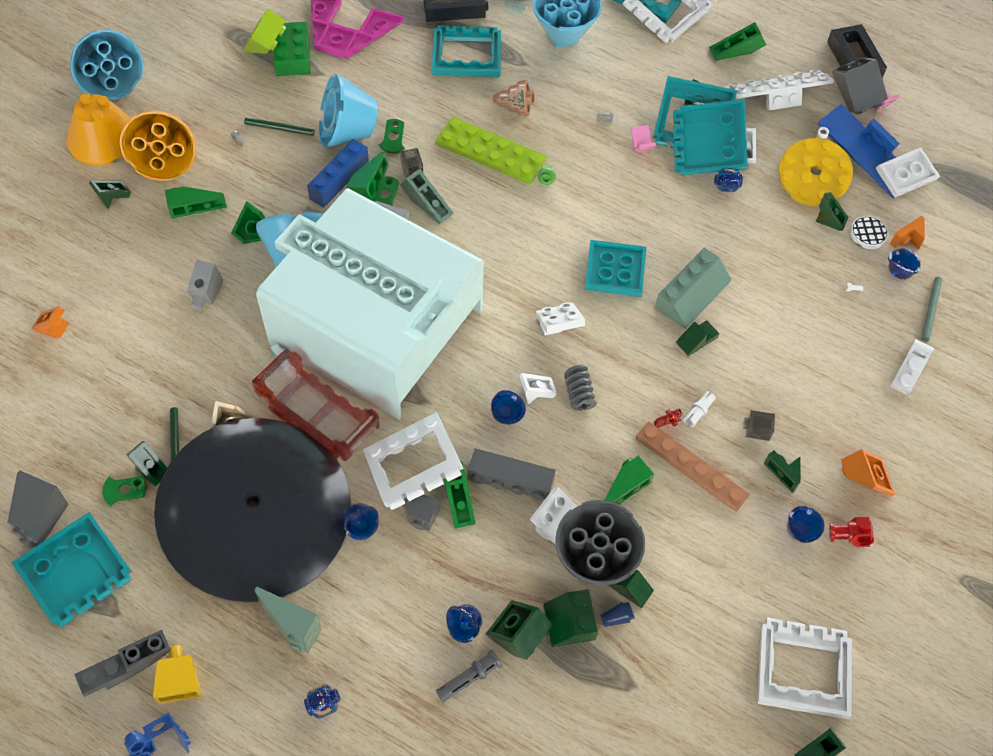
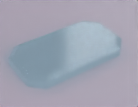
M517 0L505 1V6L518 14H522L527 9L526 5Z

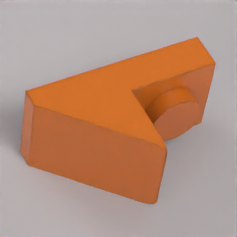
M920 216L897 231L890 244L897 248L901 244L906 245L910 241L917 249H920L925 239L924 217Z
M56 306L42 312L31 329L60 338L69 324L61 317L65 310Z

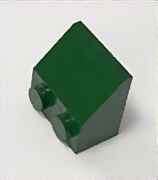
M589 589L567 592L543 604L545 616L553 624L548 631L552 647L596 640L598 629Z
M511 600L486 632V635L513 656L527 660L534 653L535 648L547 635L553 624L539 607Z

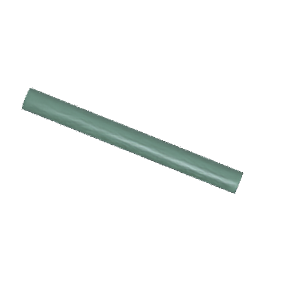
M935 277L921 338L923 341L930 340L942 284L941 277Z

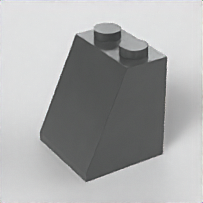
M863 57L832 70L833 77L850 112L856 114L864 113L867 111V108L881 106V103L888 99L877 59Z
M19 470L16 476L7 523L13 529L12 533L20 537L19 541L28 547H31V545L37 546L45 541L69 504L57 486Z

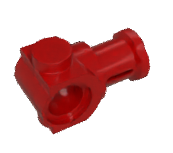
M855 517L848 521L847 525L829 523L830 542H834V540H848L849 543L856 547H870L874 543L873 526L870 517Z

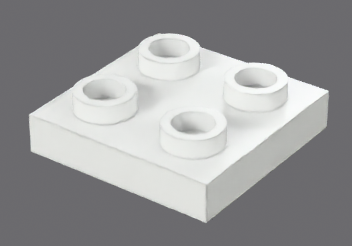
M563 303L556 307H544L542 310L536 311L543 336L585 326V318L573 303Z
M554 487L530 520L537 526L535 530L542 538L551 540L555 544L556 531L561 519L570 509L572 510L577 506L559 487Z

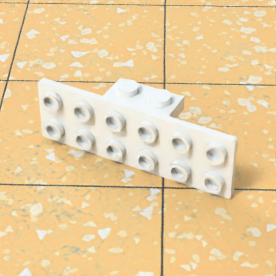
M811 70L810 73L797 72L793 76L779 75L775 79L767 77L762 78V81L748 80L744 84L731 83L724 88L737 90L735 99L766 94V109L770 111L802 105V88L834 83V79L828 76V74L822 73L821 70Z

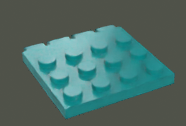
M745 99L680 106V110L673 111V124H679L673 126L674 141H676L674 142V157H676L674 159V172H681L682 176L730 171L725 170L726 168L736 170L748 169Z
M90 512L11 562L53 625L58 623L61 628L75 619L72 614L74 611L80 616L95 605L92 601L93 598L100 602L114 593L112 585L115 584L119 589L132 580L128 575L132 572Z

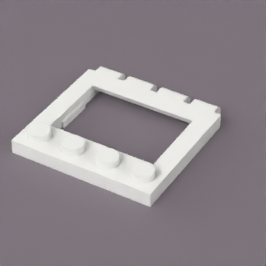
M625 0L623 2V5L630 12L634 11L633 14L641 22L644 23L647 20L645 25L654 33L658 32L657 36L665 43L668 41L673 42L714 6L709 0H682L693 12L685 16L671 30L639 0Z
M437 412L363 449L382 501L386 508L390 506L391 510L405 504L404 498L406 497L411 501L425 494L424 488L431 491L443 485L442 479L444 478L448 482L462 475L460 470L464 469ZM436 434L437 442L447 460L390 488L391 484L380 462L384 461L385 457L390 454L396 455L402 452L405 446H414L421 442L423 437Z
M766 618L765 624L761 625L757 704L849 720L852 715V639L847 638V631L831 628L829 635H827V627L808 625L807 631H805V624L786 621L785 627H783V620ZM773 642L837 652L838 694L832 695L822 691H808L798 687H785L771 683V676L774 670Z

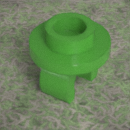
M545 165V168L538 172V180L544 185L554 183L556 174L552 170V166Z

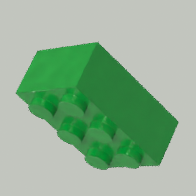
M307 21L284 23L283 26L286 29L281 36L278 35L275 39L278 43L273 50L276 76L311 74Z

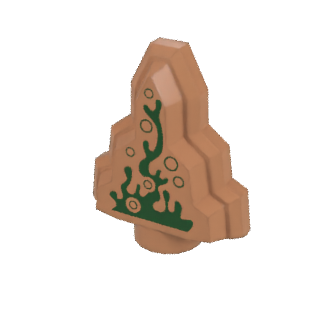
M527 80L518 81L516 85H511L508 90H502L494 94L493 102L500 106H508L511 111H516L519 115L529 116L530 105L535 103V93L530 91Z

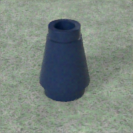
M621 602L600 615L604 627L631 623L630 620L635 619L629 602Z

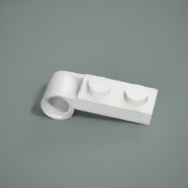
M915 339L890 387L909 396L934 348Z

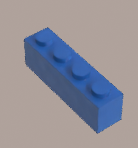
M352 139L307 185L309 199L324 208L344 188L351 176L369 162L368 147Z

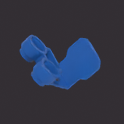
M167 713L144 726L143 735L137 731L127 734L124 745L130 753L129 756H151V753L156 751L152 739L170 728L174 730L187 753L190 752L188 745L191 742L186 732H182L170 713ZM164 723L161 729L152 731L157 724Z

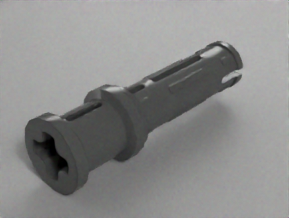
M492 649L488 651V655L479 661H473L472 667L439 689H436V693L443 703L474 681L485 679L488 673L496 668L500 669L503 667Z

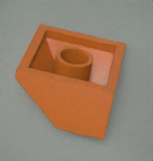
M861 449L841 459L843 465L842 472L846 478L891 497L895 495L881 457Z

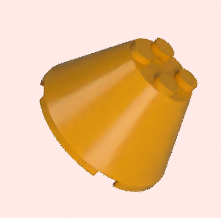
M82 94L73 107L66 133L67 148L72 156L82 163L98 166L114 163L113 160L123 156L120 148V136L125 124L132 117L108 100L106 96Z
M156 110L141 112L129 119L121 132L120 148L124 159L135 168L138 174L146 178L158 181L176 179L188 171L195 160L196 142L191 130L178 116Z

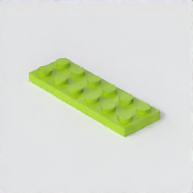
M453 116L435 140V145L529 185L532 184L538 172L547 161V155Z

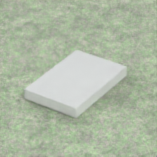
M921 147L876 167V170L894 198L933 182L940 177Z

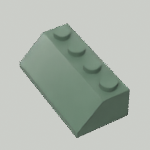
M703 248L658 294L655 308L686 329L731 282V277L721 259L706 248Z

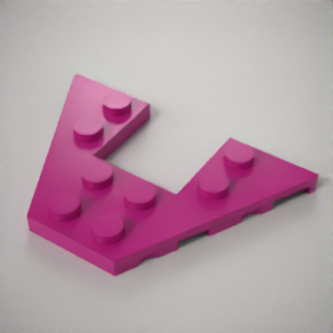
M311 0L315 50L342 58H349L403 23V16L372 8L360 30L331 23L342 5L341 0Z

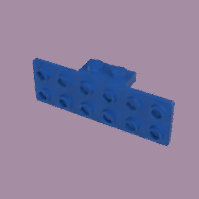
M840 104L821 119L818 125L828 128V135L894 199L876 167L896 158L892 152L900 143L875 119L870 121L865 127Z

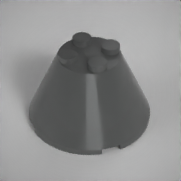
M591 500L583 502L582 505L572 510L570 509L563 516L556 531L555 545L562 565L574 577L593 585H611L627 579L639 567L645 552V536L642 527L639 526L633 514L626 508L610 501Z

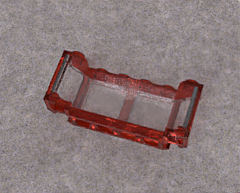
M285 349L252 380L255 393L259 397H263L270 404L268 406L270 411L281 420L303 429L325 446L331 454L333 453L336 459L340 456L343 461H347L358 446L375 429L380 427L379 415L373 409L364 408L361 410L358 407L354 408L344 396L339 397L329 385H323L314 374L304 371L301 363L302 358L296 352L292 353Z

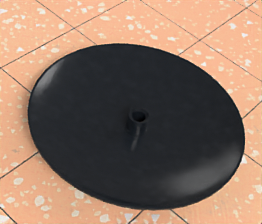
M266 418L239 419L223 423L203 432L185 445L173 458L162 476L157 490L154 509L155 528L159 543L167 560L194 587L207 594L229 601L259 602L254 591L256 587L278 597H283L308 585L330 565L341 549L348 531L351 516V498L346 476L338 460L311 433L279 420ZM251 501L259 503L256 507L248 506Z

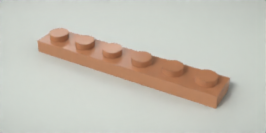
M649 421L636 435L635 439L735 512L739 510L750 494Z

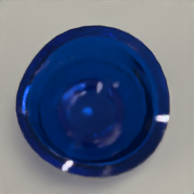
M901 248L889 254L888 268L894 277L906 280L920 271V259L913 251Z
M502 390L493 397L491 412L497 422L510 425L519 422L524 417L526 406L518 394L509 390Z
M356 503L347 509L344 515L343 528L348 536L356 540H365L376 532L379 526V515L374 507L364 503Z
M798 506L791 510L786 527L787 532L794 540L801 543H811L821 537L825 524L822 516L817 511L807 506Z
M470 604L451 606L446 614L447 627L453 639L461 643H468L477 637L483 620L481 613L476 607Z

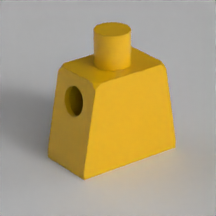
M180 645L170 646L169 658L157 662L153 698L158 704L203 696L195 662L191 655L183 656L182 646Z

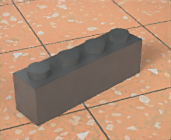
M475 448L468 467V479L476 484L484 483L491 485L495 489H507L517 495L525 494L532 496L536 500H545L551 492L556 470Z

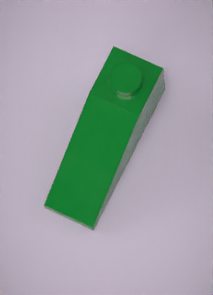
M756 22L709 48L715 61L751 54L766 46V43Z
M380 152L355 172L346 184V189L349 188L372 201L381 178L384 177L389 167L385 152Z
M185 186L164 190L171 219L227 207L224 194L221 192Z
M639 455L623 462L605 501L620 505L652 483L654 473Z
M464 469L460 470L462 475L449 482L446 478L443 479L455 529L476 524Z

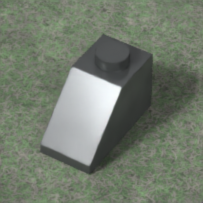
M421 495L411 501L407 497L404 498L405 504H403V508L410 524L418 530L425 529L430 531L440 510V501L426 495Z

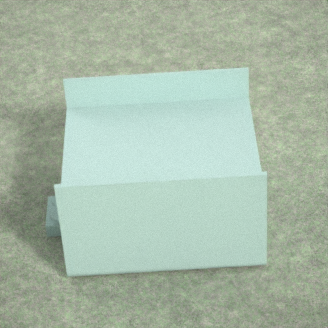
M347 188L316 223L299 214L275 240L276 249L287 256L259 286L256 293L270 345L278 344L281 349L285 348L292 358L395 418L400 419L402 417L400 403L472 309L478 313L482 312L484 261Z

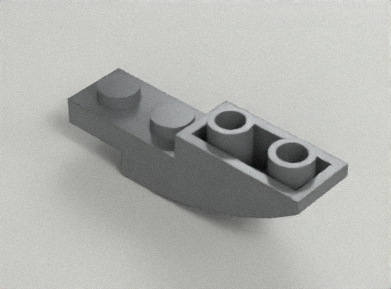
M160 630L119 649L118 654L74 675L82 695L86 697L102 688L107 687L110 689L130 679L160 660L171 649L163 631Z

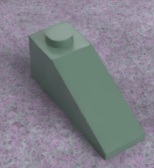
M420 169L400 184L409 198L438 224L453 214V211Z

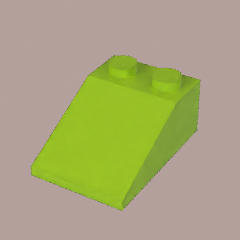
M267 9L255 26L242 51L267 54L269 50L273 51L278 43L275 39L278 35L281 36L286 29L283 26L286 20Z

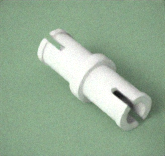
M706 391L700 400L692 405L691 411L683 419L687 426L690 424V427L693 428L698 420L707 414V409L716 400L713 393H710L708 396L709 391Z

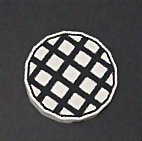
M863 216L853 222L850 236L856 244L862 245V248L877 249L886 242L888 228L880 219L872 216Z

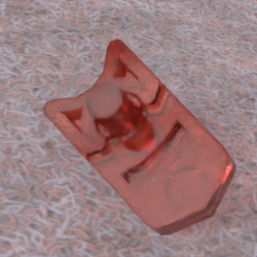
M680 408L674 411L668 409L665 411L666 415L657 418L653 423L657 428L672 424L675 427L678 425L677 422L681 421L680 417L683 413Z

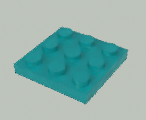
M590 240L584 290L642 297L647 247Z

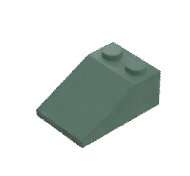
M256 587L254 591L261 607L290 644L289 646L295 651L302 652L304 650L309 653L322 630L318 615Z

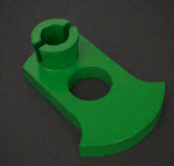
M399 119L387 120L384 140L378 144L383 151L395 154L405 150V147L402 145L405 125L403 121ZM390 133L399 135L396 140H391L388 137Z
M390 176L382 177L372 201L393 206L399 181ZM388 190L390 195L386 198L381 197L382 192Z
M109 476L103 485L102 493L107 504L112 507L118 501L144 498L147 486L142 476L114 480ZM123 485L130 486V490L126 494L119 493V489Z

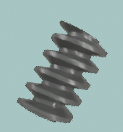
M584 365L573 366L564 373L567 392L571 401L570 405L572 409L578 411L590 410L597 405L594 400L595 395L592 393L593 387L590 386L592 384L589 379L590 374L587 372L588 368Z

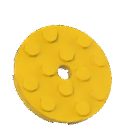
M808 138L794 143L785 151L779 164L778 175L781 186L791 195V198L805 205L819 206L824 193L831 192L836 200L846 193L852 181L853 166L848 154L836 143L822 138ZM816 167V169L820 171V174L814 175L812 174L811 170Z

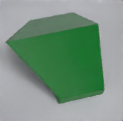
M246 201L231 234L243 244L262 241L256 231V224L265 219L262 211Z

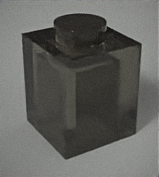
M418 148L400 151L401 165L405 178H408L418 169L423 172V162Z
M750 410L748 417H744L743 429H746L745 437L770 441L774 433L775 414Z

